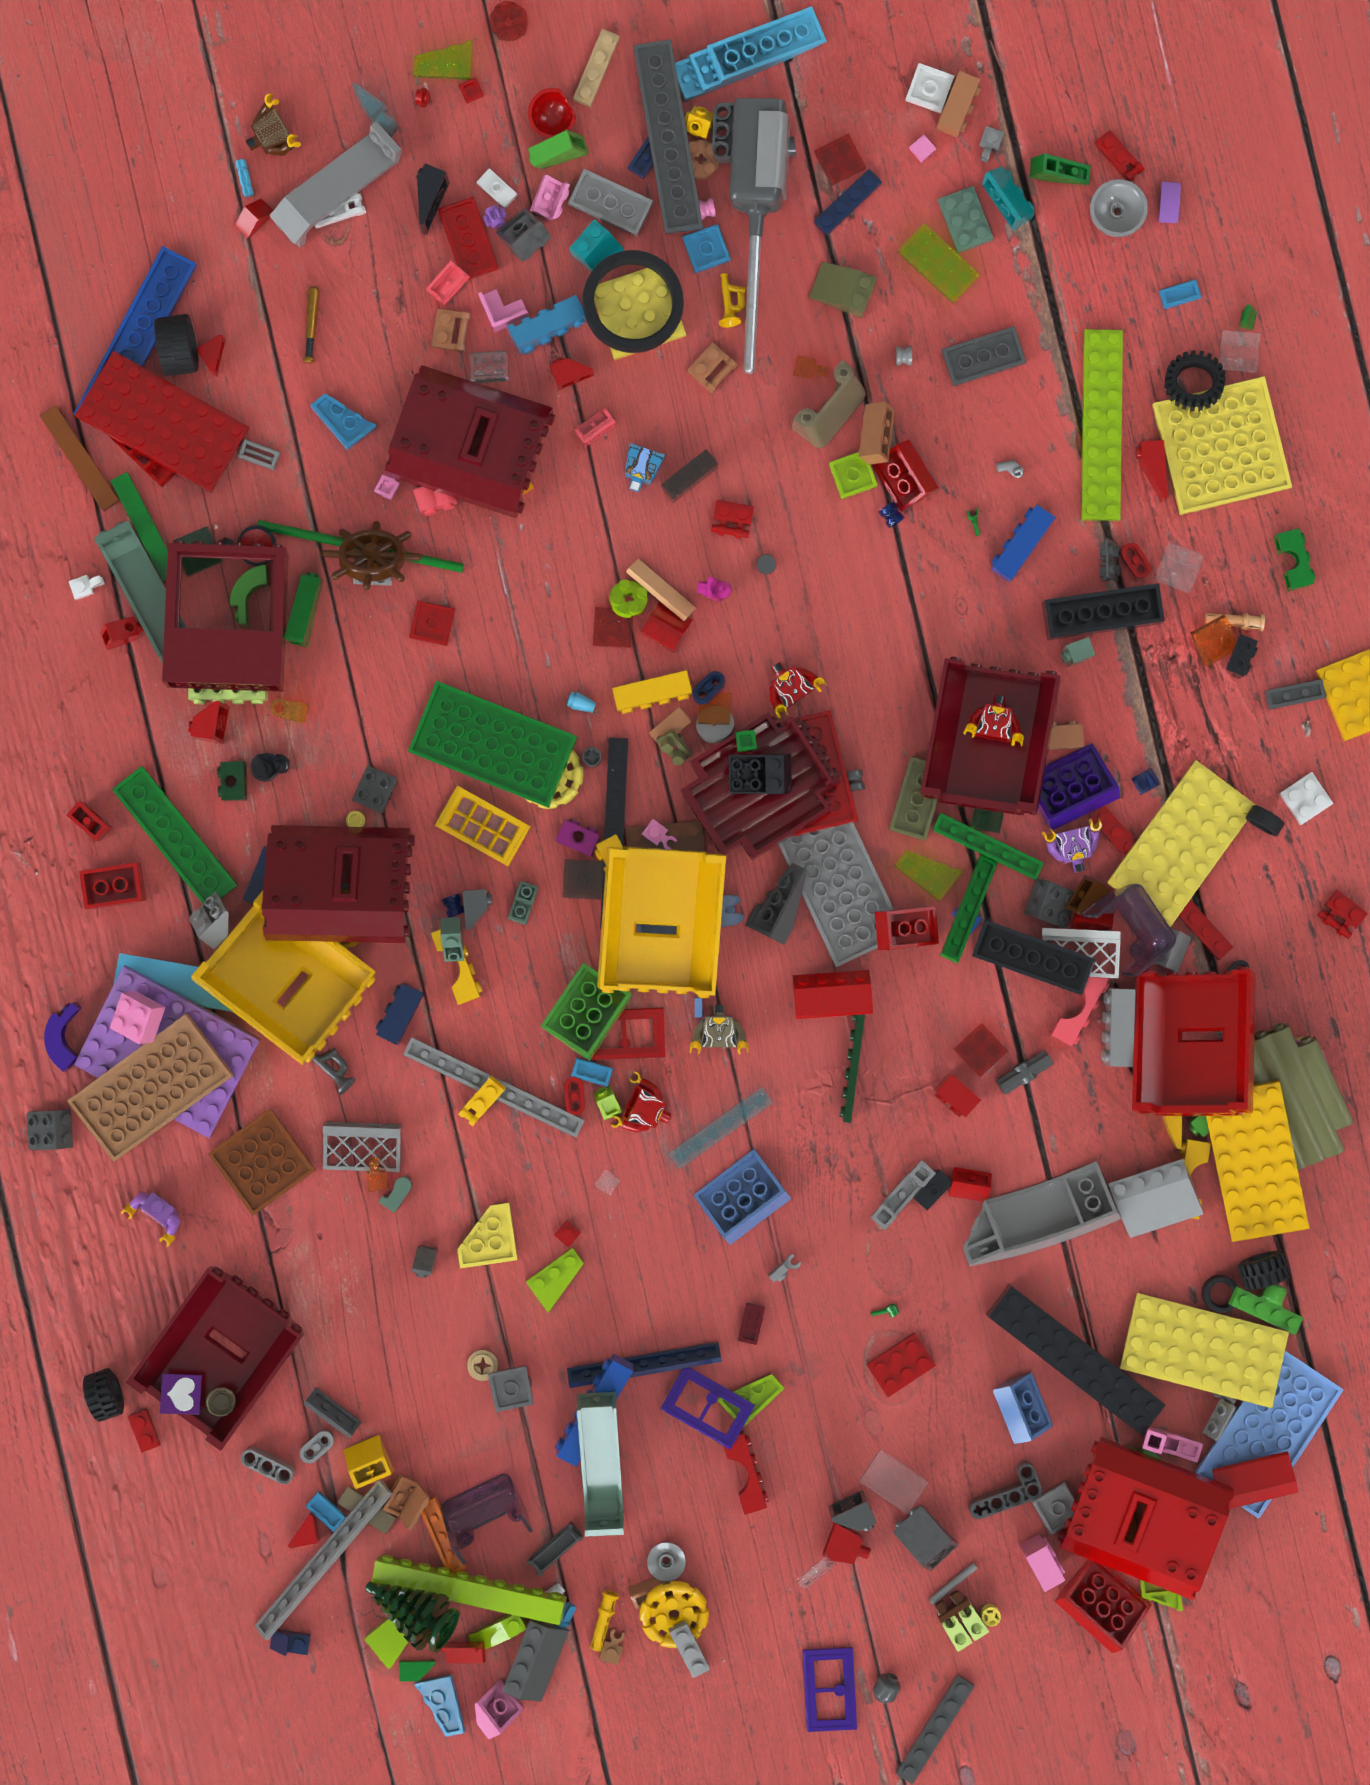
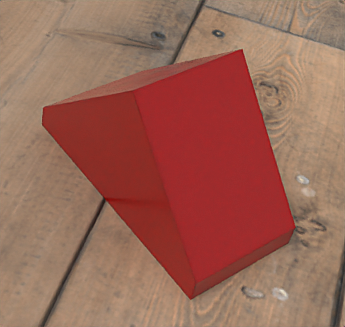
M262 199L244 206L235 223V227L249 239L270 218V214L274 210Z
M217 335L196 348L213 376L218 375L226 342L223 335Z
M312 1512L288 1544L289 1548L317 1544L319 1542L320 1536L317 1519Z

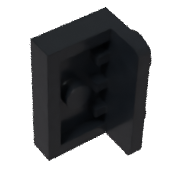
M1242 634L1239 635L1226 667L1227 671L1233 673V677L1240 679L1248 674L1251 667L1249 665L1250 660L1254 658L1258 649L1256 647L1257 640Z

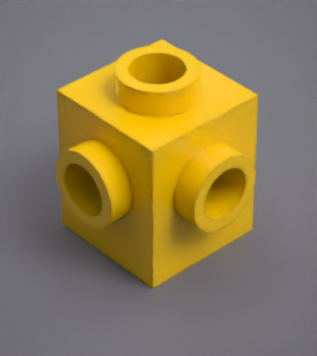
M694 106L691 112L688 111L685 116L687 132H690L693 136H700L706 139L713 125L714 113L707 111L704 107Z

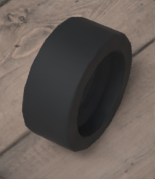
M1253 805L1245 817L1252 825L1275 837L1278 836L1285 825L1284 821L1278 816L1257 805Z
M1225 1275L1211 1276L1202 1287L1201 1295L1204 1303L1216 1312L1225 1313L1233 1310L1235 1307L1228 1303L1224 1305L1215 1304L1210 1298V1290L1213 1285L1222 1282L1230 1286L1233 1294L1236 1286H1239L1234 1280Z

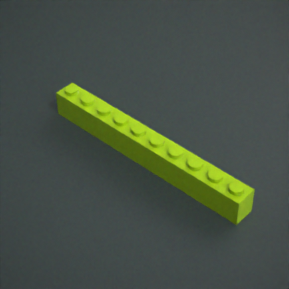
M388 1554L380 1555L376 1559L372 1582L377 1585L384 1583L389 1584L390 1588L398 1585L402 1589L407 1587L414 1591L417 1589L424 1590V1593L428 1591L435 1592L436 1594L441 1593L446 1595L449 1601L560 1625L563 1620L567 1597L562 1596L559 1592L547 1593L543 1592L541 1588L529 1589L525 1588L522 1584L515 1583L511 1585L500 1579L493 1581L482 1575H468L464 1571L454 1573L450 1572L446 1567L435 1568L431 1567L428 1563H412L410 1559H394L393 1556Z

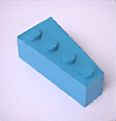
M576 295L554 304L553 310L543 309L539 311L533 319L526 317L521 319V323L517 326H514V324L507 326L509 335L520 355L523 353L527 355L533 352L538 345L544 346L550 343L553 337L557 335L561 337L567 334L570 328L574 326L578 328L586 323L583 307Z

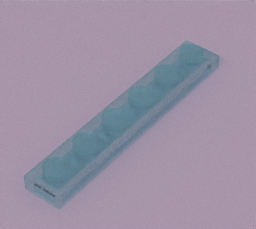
M761 1087L669 1152L668 1155L677 1168L681 1169L773 1102Z

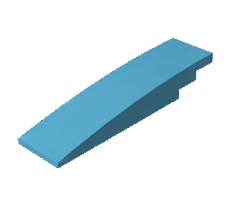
M811 6L707 45L706 49L690 54L688 58L676 62L679 89L684 101H689L747 78L826 43L827 40L813 7Z
M119 953L114 984L122 967L126 965L202 1007L233 1012L192 980L191 976L199 966Z

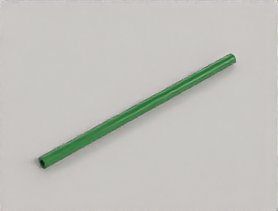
M258 520L257 526L265 527L270 532L339 547L345 540L343 537ZM390 549L386 552H394V550ZM422 554L421 560L409 561L463 573L464 563Z

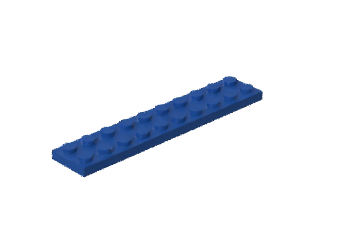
M164 246L161 247L81 398L74 415L113 351L144 367L156 345L154 321L156 318L171 316L197 267L195 262Z

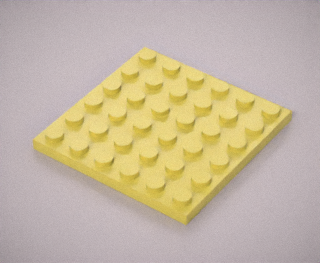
M1265 376L1224 386L1220 400L1218 399L1215 405L1211 403V407L1208 409L1204 406L1203 411H1198V407H1195L1194 411H1190L1189 406L1184 410L1182 409V404L1177 407L1175 400L1171 402L1169 399L1152 404L1160 439L1164 440L1165 459L1179 515L1292 488ZM1206 391L1197 392V393H1193V394H1202V393H1205Z

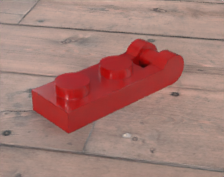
M1111 130L1095 142L1096 147L1125 180L1131 182L1134 180L1135 175L1141 174L1145 170L1143 165L1132 156ZM1129 164L1132 167L1130 171L1125 168Z

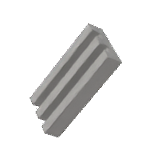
M244 439L238 458L275 471V466L281 453ZM249 445L275 456L274 458L247 449L246 446ZM244 452H246V453H248V454H251V455L257 456V457H259V458L268 460V461L272 462V464H271V465H270V464H267V463H265V462L256 460V459H254V458L248 457V456L243 455V454H244Z

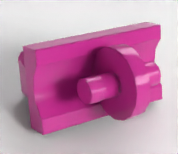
M708 577L707 582H698V593L716 602H722V598L729 597L732 591L729 583L721 582L714 577Z

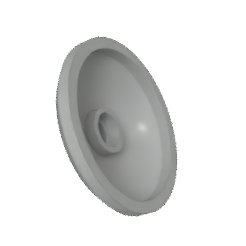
M1122 179L1111 180L1102 184L1095 191L1090 203V215L1093 223L1101 232L1112 237H1125L1136 232L1144 223L1148 211L1147 200L1143 191L1134 183ZM1113 210H1119L1120 214H1114Z

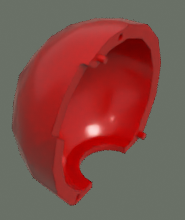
M547 88L539 91L532 98L528 107V119L531 127L537 134L545 138H551L565 130L570 131L577 117L568 99L559 88Z

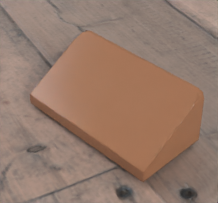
M653 1577L630 1586L628 1589L636 1610L640 1609L650 1590L661 1583L663 1585L668 1584L667 1581H660ZM671 1591L665 1592L666 1597L671 1596L672 1593Z

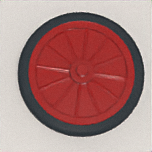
M262 526L246 528L240 534L237 543H243L244 546L260 543L265 547H271V544H277L274 535ZM243 559L246 563L253 566L266 565L271 561Z

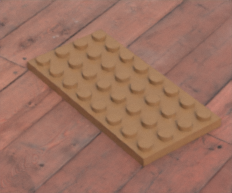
M186 1013L157 1034L154 1042L142 1045L67 1100V1102L113 1162H115L223 1084L234 1073L189 1014Z

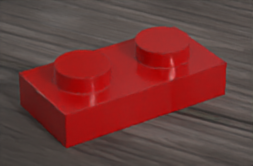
M147 1409L128 1416L141 1453L161 1445Z

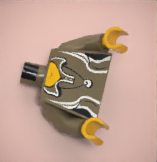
M713 1005V1016H705V1019L699 1021L693 1031L692 1043L689 1048L690 1053L692 1048H697L698 1054L701 1052V1047H737L738 1054H741V1048H746L747 1053H749L745 1031L739 1021L733 1019V1016H725V1005Z

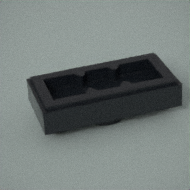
M938 1169L931 1180L913 1198L928 1211L951 1186L952 1181Z

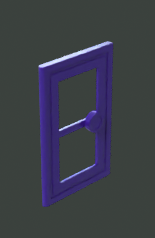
M689 1367L682 1369L660 1409L731 1450L755 1405ZM688 1380L711 1392L706 1396L708 1403L699 1419L675 1405ZM718 1396L740 1409L727 1435L702 1421L711 1404H715L718 1401Z
M853 1647L804 1649L803 1667L807 1732L857 1730ZM843 1659L844 1685L837 1684L831 1688H815L814 1661ZM834 1692L837 1696L845 1694L846 1719L817 1720L816 1693Z

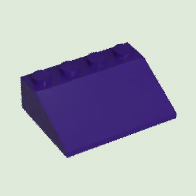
M1093 743L1045 767L1038 808L1052 830L1120 798L1119 786Z

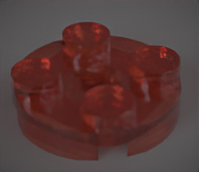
M504 1L497 4L490 15V26L493 33L502 41H514L525 35L528 26L525 9L513 1ZM506 17H510L511 20L514 19L512 25L504 24Z

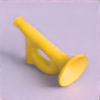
M727 273L720 275L725 313L724 317L719 321V326L724 328L735 327L741 324V318L737 317L734 313H739L744 309V294L746 287L729 284ZM730 292L737 293V305L732 304Z

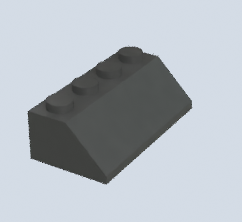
M531 1619L502 1692L520 1700L541 1702L570 1630L556 1624Z

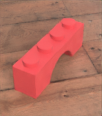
M1090 977L1083 995V1005L1080 1011L1070 1018H1058L1049 1035L1068 1046H1072L1073 1043L1077 1044L1081 1037L1079 1032L1082 1027L1085 1028L1091 1019L1088 1016L1092 1010L1095 1011L1100 1003L1098 998L1101 993L1104 994L1109 986L1107 983L1109 979Z

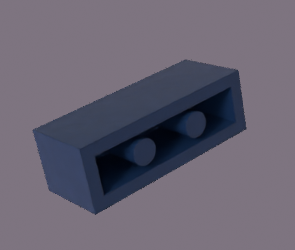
M402 983L401 986L397 985L393 993L395 996L393 1002H389L384 1012L387 1014L384 1020L380 1019L375 1028L378 1030L376 1035L395 1045H399L425 993L405 983Z

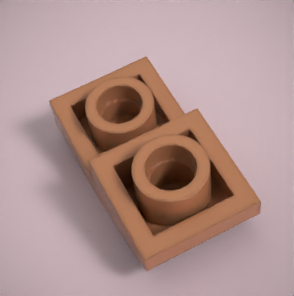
M679 706L650 730L649 734L655 741L658 736L666 734L671 729L678 734L692 720Z

